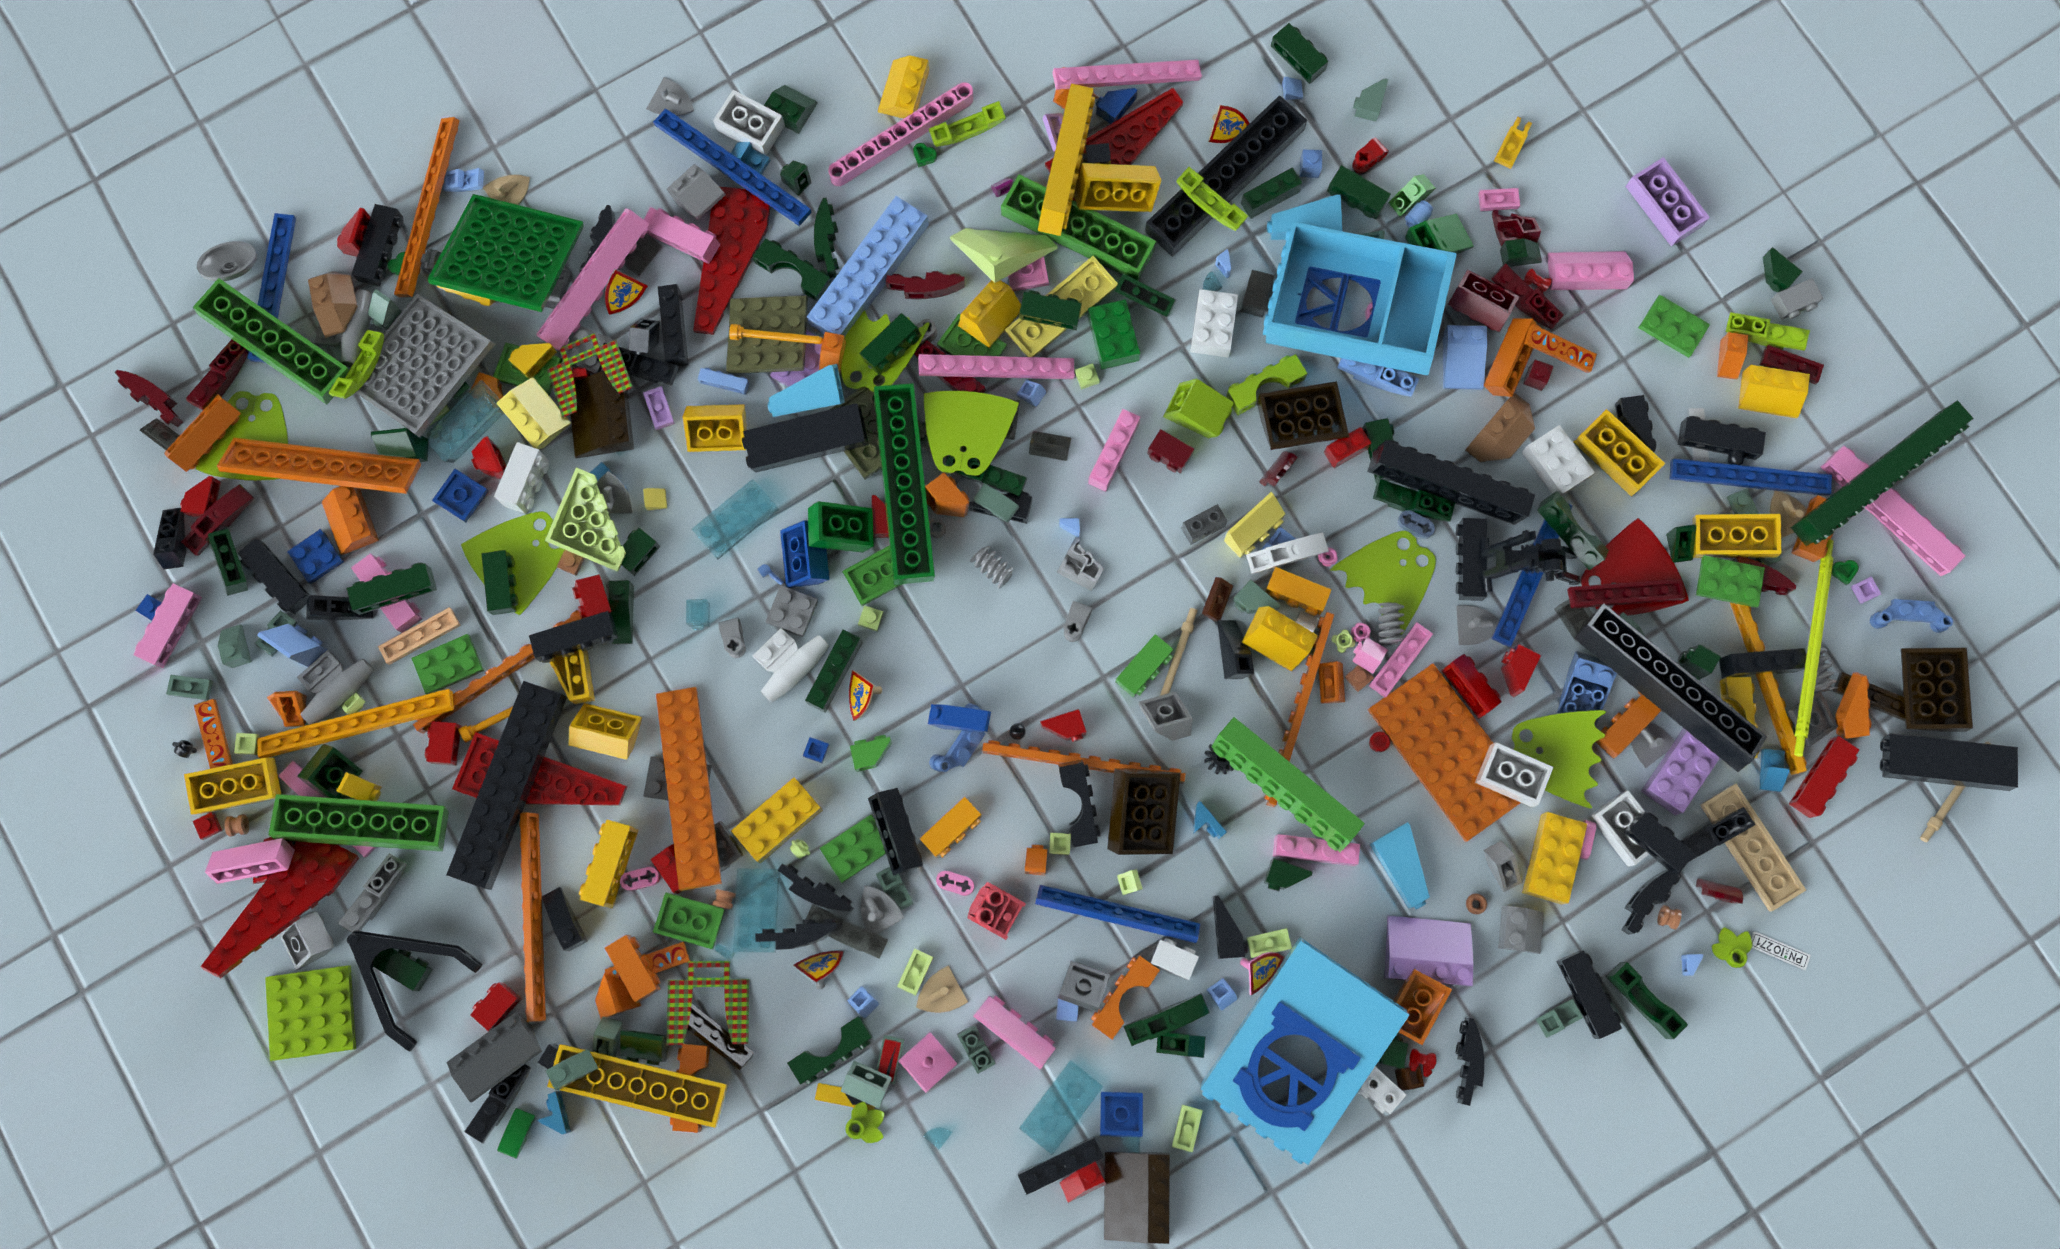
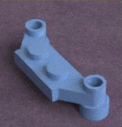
M1893 599L1890 606L1870 617V624L1876 629L1887 626L1892 620L1930 623V628L1936 633L1944 632L1953 625L1952 617L1945 615L1939 610L1933 601Z
M967 704L964 707L981 710L977 705ZM961 731L945 756L935 754L930 758V767L938 772H947L949 769L957 766L964 767L986 733Z

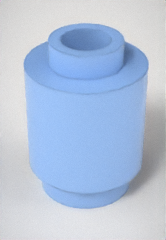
M1424 200L1416 203L1405 216L1406 225L1410 228L1428 220L1432 215L1433 207Z

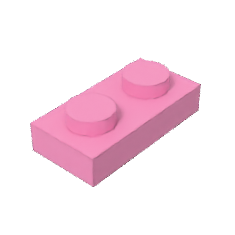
M1518 188L1480 190L1478 193L1480 211L1519 209L1520 207Z

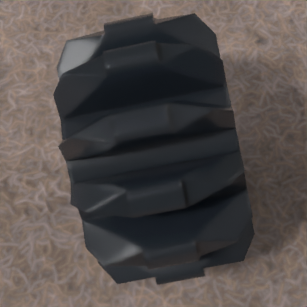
M1210 744L1208 747L1211 751H1205L1204 753L1210 757L1204 760V763L1211 762L1208 770H1212L1215 767L1216 775H1218L1220 769L1223 775L1227 774V768L1233 771L1234 768L1227 759L1224 758L1225 762L1217 760L1218 755L1211 747L1212 744Z

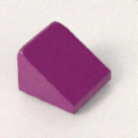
M1005 178L991 185L995 196L1000 197L1008 193L1013 185V180Z

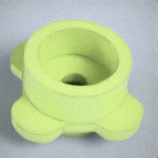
M1346 629L1342 630L1338 635H1333L1331 641L1338 647L1337 651L1340 653H1344L1347 648L1355 646V640L1352 639V636Z
M796 839L791 841L790 850L797 858L801 859L803 856L810 855L809 847L803 840Z

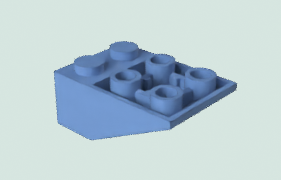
M1575 651L1568 669L1557 713L1603 710L1617 673L1597 657ZM1599 717L1596 719L1594 723L1595 725H1597Z

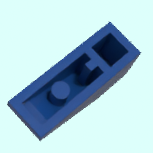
M931 704L928 724L945 730L987 732L991 712L951 705Z

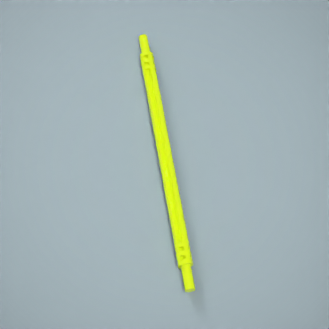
M1832 539L1827 542L1826 547H1828V551L1825 557L1820 559L1795 737L1797 738L1794 755L1798 757L1803 756L1805 739L1808 738L1834 559L1832 557L1834 544Z

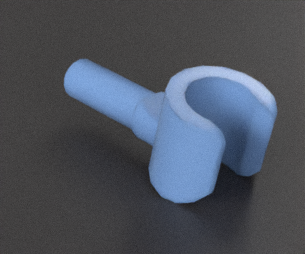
M763 564L758 568L763 578L769 574L778 584L782 585L784 583L783 580L772 572L768 565Z

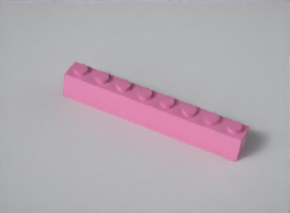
M626 208L537 332L536 335L550 343L558 351L569 343L568 338L571 333H575L579 329L581 319L589 315L592 310L591 305L603 295L602 290L614 269L620 270L626 262L624 259L628 253L631 254L637 247L636 242L638 239L646 235L649 225L646 221L630 209Z
M1845 446L1835 451L1821 466L1842 487L1869 467L1868 464L1860 461L1851 449ZM1894 489L1883 492L1877 500L1865 506L1872 515L1940 576L1950 573L1966 556L1957 545L1952 544L1943 532L1932 526L1926 517L1921 516L1915 507L1901 498L1900 494Z

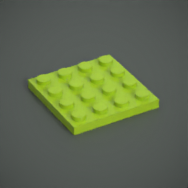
M351 966L265 977L270 1061L356 1049Z

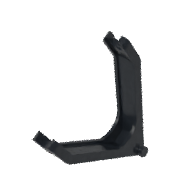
M354 930L347 937V943L350 945L385 1034L410 1052L415 1047L417 1041L394 1022L373 969L374 959L377 954L383 950L394 948L451 956L474 973L478 972L483 965L458 945Z

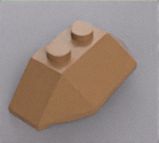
M328 272L308 279L313 309L325 338L345 332L347 324L358 307L351 275Z
M1514 392L1513 397H1510L1465 451L1480 463L1511 458L1535 430L1530 404Z

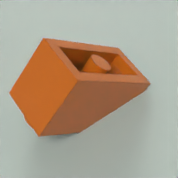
M824 333L820 351L819 370L828 365L837 364L840 374L846 347L844 335Z
M1728 332L1720 340L1717 377L1738 379L1747 354L1748 335Z
M1031 845V848H1027L1025 874L1045 876L1048 849H1043V845Z

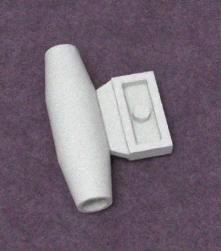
M780 628L753 655V658L767 671L774 672L761 690V693L772 703L790 691L816 666L829 648L828 643L821 636L817 635L798 649L795 640Z

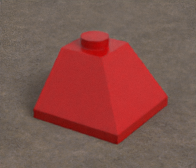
M360 207L337 238V247L343 254L358 256L371 217L364 208Z
M486 436L471 451L474 457L471 459L476 470L480 469L484 474L501 480L507 465L499 447Z

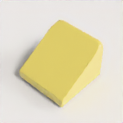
M643 489L645 508L648 511L667 508L666 489Z

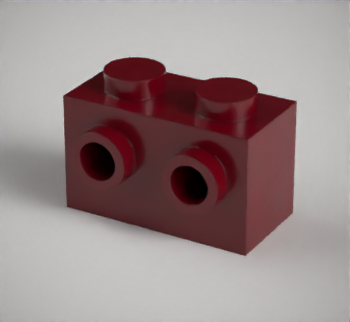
M1160 429L1149 446L1147 454L1150 455L1149 458L1157 463L1162 462L1168 470L1181 474L1192 457L1194 448Z

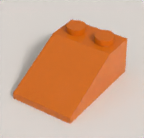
M1413 969L1393 999L1394 1002L1405 1008L1409 1013V1017L1399 1030V1033L1423 1045L1452 989Z

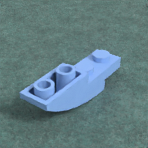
M1343 358L1340 359L1337 366L1338 369L1354 375L1353 379L1388 392L1409 397L1412 396L1419 381V378L1402 370Z

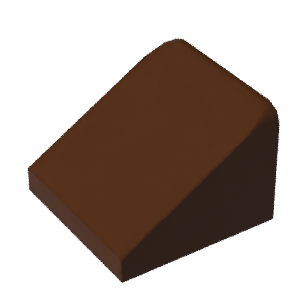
M1418 1065L1416 1071H1411L1410 1067L1395 1070L1397 1085L1401 1090L1424 1087L1420 1065Z

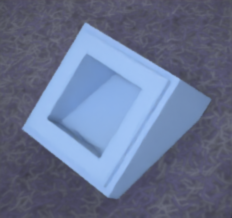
M1284 77L1282 82L1284 99H1303L1302 81Z
M1228 249L1218 255L1215 266L1226 278L1230 276L1231 272Z
M1026 379L1016 395L1037 407L1046 394V390L1041 384Z
M1078 518L1059 519V527L1079 537L1080 525Z
M1686 954L1681 956L1683 976L1694 975L1703 958V954Z
M1224 978L1207 989V992L1221 1011L1238 999Z
M863 986L847 1000L863 1018H867L879 1005Z
M1058 999L1056 1020L1077 1022L1079 1006Z

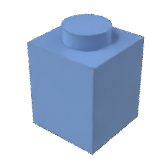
M1303 149L1300 158V177L1319 178L1322 169V150Z

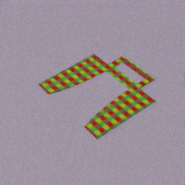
M595 333L563 346L560 349L563 363L547 369L562 417L577 412L576 389L570 366L596 354L607 378L619 394L633 388L617 340L599 346ZM592 340L593 348L568 358L567 350Z
M688 961V980H668L666 1045H683L691 1013L693 987H724L725 1012L732 1044H748L749 979L730 980V961ZM724 967V978H694V968Z

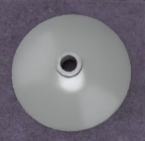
M232 241L222 243L210 248L201 255L197 261V270L207 280L216 281L218 278L223 281L233 280L241 277L253 267L257 254L254 247L246 242Z

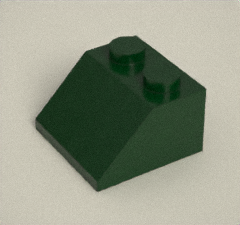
M783 85L772 91L764 106L782 115L785 127L799 134L818 102Z
M407 428L371 432L372 440L379 455L419 459L420 462L428 461V438L422 435L418 437Z
M323 744L297 777L323 796L341 799L344 794L337 792V789L345 773L360 776L363 770L336 748Z
M621 1030L620 1054L621 1056H626V1060L639 1062V1059H645L647 1064L659 1065L660 1062H666L669 1048V1045H666L667 1036L634 1030Z

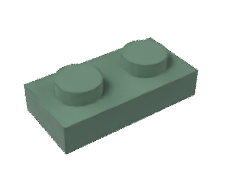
M170 675L166 694L208 701L213 681Z

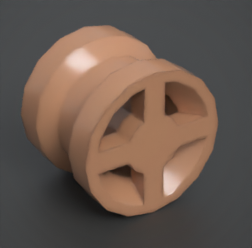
M241 814L238 817H226L224 825L226 834L229 837L235 836L238 833L241 835L248 834L249 821L245 814Z
M716 889V899L712 902V905L732 910V900L736 897V893Z
M1663 905L1659 911L1657 923L1661 926L1668 925L1670 929L1676 930L1680 924L1682 912L1679 909L1672 910L1669 906Z

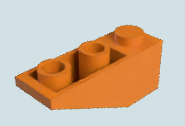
M1853 672L1835 714L1838 725L1836 734L1845 739L1870 736L1871 720L1868 710L1870 709V700L1867 691L1869 689V681L1866 675Z

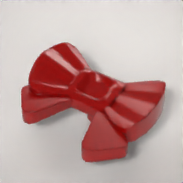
M1530 269L1523 281L1528 285L1532 283L1537 285V289L1544 295L1543 292L1548 290L1552 279L1536 275L1534 269Z
M1412 1049L1409 1063L1411 1071H1416L1418 1065L1423 1064L1424 1077L1430 1076L1432 1074L1431 1069H1434L1437 1062L1436 1054L1429 1053L1426 1055L1420 1053L1417 1049Z

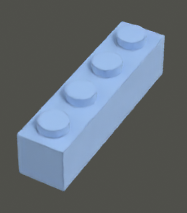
M701 368L698 375V381L701 384L745 395L749 387V382L745 377L740 376L739 378L730 373L727 375L721 371L715 372L710 368Z

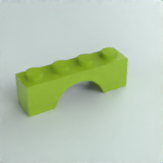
M1296 354L1291 357L1287 355L1279 360L1280 363L1274 366L1270 364L1262 369L1263 372L1257 375L1253 373L1245 379L1246 381L1240 384L1236 382L1228 388L1226 397L1234 402L1232 407L1237 416L1255 407L1257 401L1256 391L1262 385L1279 383L1289 389L1306 379L1308 373Z

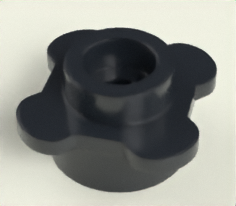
M186 740L173 742L172 744L175 747L174 753L183 758H189L191 753L197 752L193 744Z

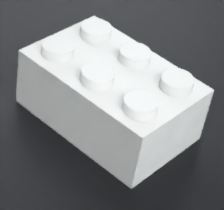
M732 90L713 120L718 132L737 142H750L754 150L764 155L768 154L785 127L782 115L735 90Z
M1199 289L1190 352L1229 357L1238 300L1237 294Z
M1560 425L1529 444L1522 451V454L1552 494L1558 491L1563 496L1588 480L1595 473Z
M517 442L494 497L504 507L527 514L528 510H531L534 505L533 498L535 493L541 488L543 474H546L549 469V460L539 449Z
M1495 742L1488 748L1475 783L1525 805L1535 807L1540 803L1553 767Z
M1627 790L1617 795L1589 817L1596 823L1597 828L1629 867L1639 863L1649 853L1624 833L1633 820L1640 813L1645 812Z

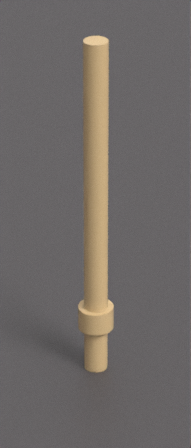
M1190 608L1186 621L1182 624V633L1160 696L1170 692L1189 634H1192L1194 629L1193 623L1198 611L1197 609Z
M1956 785L1936 815L1928 821V827L1920 837L1922 841L1928 842L1934 832L1940 829L1943 824L1942 820L1966 786Z

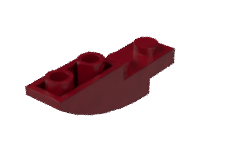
M1506 263L1491 278L1496 285L1519 296L1515 304L1519 310L1550 330L1564 316L1537 288L1533 290Z
M939 271L926 272L925 279L919 276L909 278L903 277L900 274L887 275L886 286L889 290L904 291L905 299H931L946 296L965 288V277L957 273L950 275L942 274Z
M231 339L209 364L211 370L186 397L187 402L204 410L217 395L222 397L241 370L249 351Z
M928 340L914 353L917 358L919 354L946 355ZM937 376L953 391L978 393L986 391L985 386L973 377Z
M122 370L114 372L119 377L117 381L125 389H130V396L139 403L141 401L146 405H150L155 411L159 410L162 413L160 415L161 419L168 425L172 423L179 427L184 423L172 410L178 403L162 389L136 374Z
M241 484L237 485L217 500L190 527L192 530L181 542L194 555L199 556L210 544L208 534L221 531L224 527H229L253 501L254 497Z
M1739 556L1732 560L1764 567L1761 592H1768L1769 590L1775 591L1777 595H1788L1796 590V585L1789 578L1770 566Z

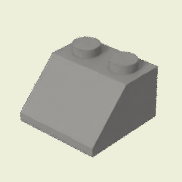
M696 164L688 168L684 174L667 188L676 204L697 220L726 195L710 176Z
M1513 906L1502 907L1498 948L1540 954L1544 912Z
M317 911L299 916L300 919L279 934L296 970L327 955L334 948L333 939L327 933L324 927V920Z

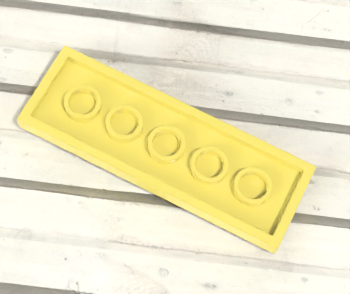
M1092 256L1048 294L1057 295L1059 299L1064 300L1073 298L1082 303L1080 319L1088 312V308L1097 305L1116 289L1118 283L1100 262ZM1018 318L1005 329V332L1027 357H1035L1067 329Z

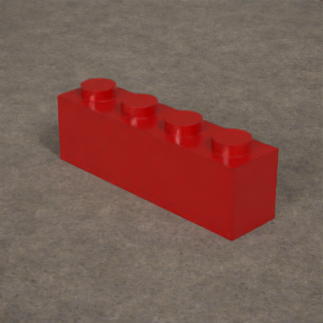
M1840 736L1830 738L1792 797L1789 805L1808 818L1821 816L1826 809L1825 804L1828 799H1832L1836 794V786L1846 778L1847 769L1857 761L1858 757L1856 755L1860 749Z

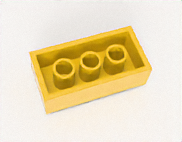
M1082 163L1074 197L1079 210L1152 212L1161 178L1156 166Z
M1607 409L1573 442L1630 496L1639 491L1666 464Z
M1781 514L1695 515L1692 519V525H1696L1693 558H1702L1704 555L1715 558H1736L1738 556L1743 558H1777L1781 555Z
M261 758L184 774L191 815L275 799L276 794L281 795L275 758Z
M794 777L734 827L731 832L756 862L761 864L821 813L823 809Z
M1550 812L1541 814L1522 890L1523 894L1561 905L1569 903L1588 823Z
M608 819L601 825L599 843H596L593 848V861L589 863L586 869V875H588L586 882L580 887V900L613 909L621 885L620 879L625 873L639 831L638 829Z

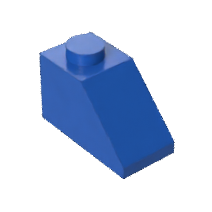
M1136 88L1108 91L1104 97L1100 96L1097 100L1096 115L1112 124L1122 118L1137 99L1138 90Z

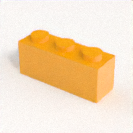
M1275 567L1265 592L1274 600H1284L1287 602V605L1293 608L1301 607L1306 609V613L1316 616L1317 614L1321 615L1332 589Z
M964 797L920 838V841L936 858L939 856L943 858L951 851L950 846L954 842L958 844L966 837L965 832L969 828L973 830L981 823L980 818L982 815Z

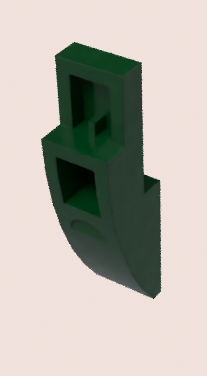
M823 198L814 224V247L818 263L825 261L830 278H835L837 276L836 270H839L837 258L833 259L832 252H835L833 241L836 240L835 233H838L836 221L832 222L831 216L834 215L832 204H828L827 198Z
M949 455L946 466L955 464L953 456ZM971 458L968 460L967 465L971 469H976L980 466L979 459ZM989 465L980 475H967L963 471L954 472L982 485L985 483L993 489L1021 497L1027 481V477L993 465Z
M1383 479L1377 480L1373 499L1387 503L1388 507L1400 511L1410 510L1423 517L1450 522L1455 507V502L1422 490L1414 491Z
M1202 993L1165 1007L1159 1012L1126 1024L1124 1029L1131 1046L1183 1027L1210 1012Z

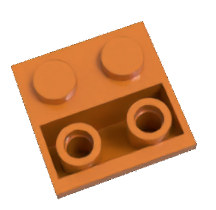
M942 473L925 486L927 504L936 514L965 517L968 512L969 497L964 491H960L956 487L955 480L951 476L948 477L945 473Z

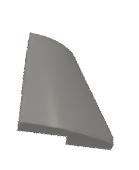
M1075 537L1057 573L1092 591L1104 568L1093 559L1089 551L1085 552L1079 544L1080 540Z

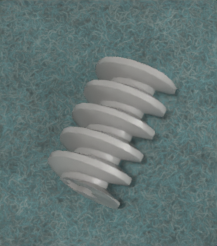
M988 545L985 548H981L972 557L970 562L976 561L975 567H981V573L987 572L986 577L988 579L993 577V584L999 582L998 588L1000 589L1011 578L1013 567L1006 569L1007 562L1000 564L1002 557L1000 556L995 559L996 551L988 553L990 549Z
M1380 603L1379 605L1383 607L1379 608L1378 612L1383 615L1379 616L1378 620L1383 623L1379 624L1378 628L1383 631L1379 632L1378 636L1383 639L1379 640L1378 644L1398 645L1399 641L1404 640L1403 637L1398 636L1399 633L1404 632L1403 629L1398 628L1399 625L1404 624L1403 621L1398 620V618L1404 616L1398 610L1403 609L1404 606L1398 603Z
M1827 648L1820 649L1814 692H1826L1838 688L1831 686L1837 681L1829 679L1834 672L1827 671L1832 666V664L1825 663L1830 656H1823V653L1828 651Z

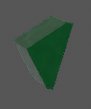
M1695 524L1675 527L1666 534L1673 563L1693 560L1696 535Z

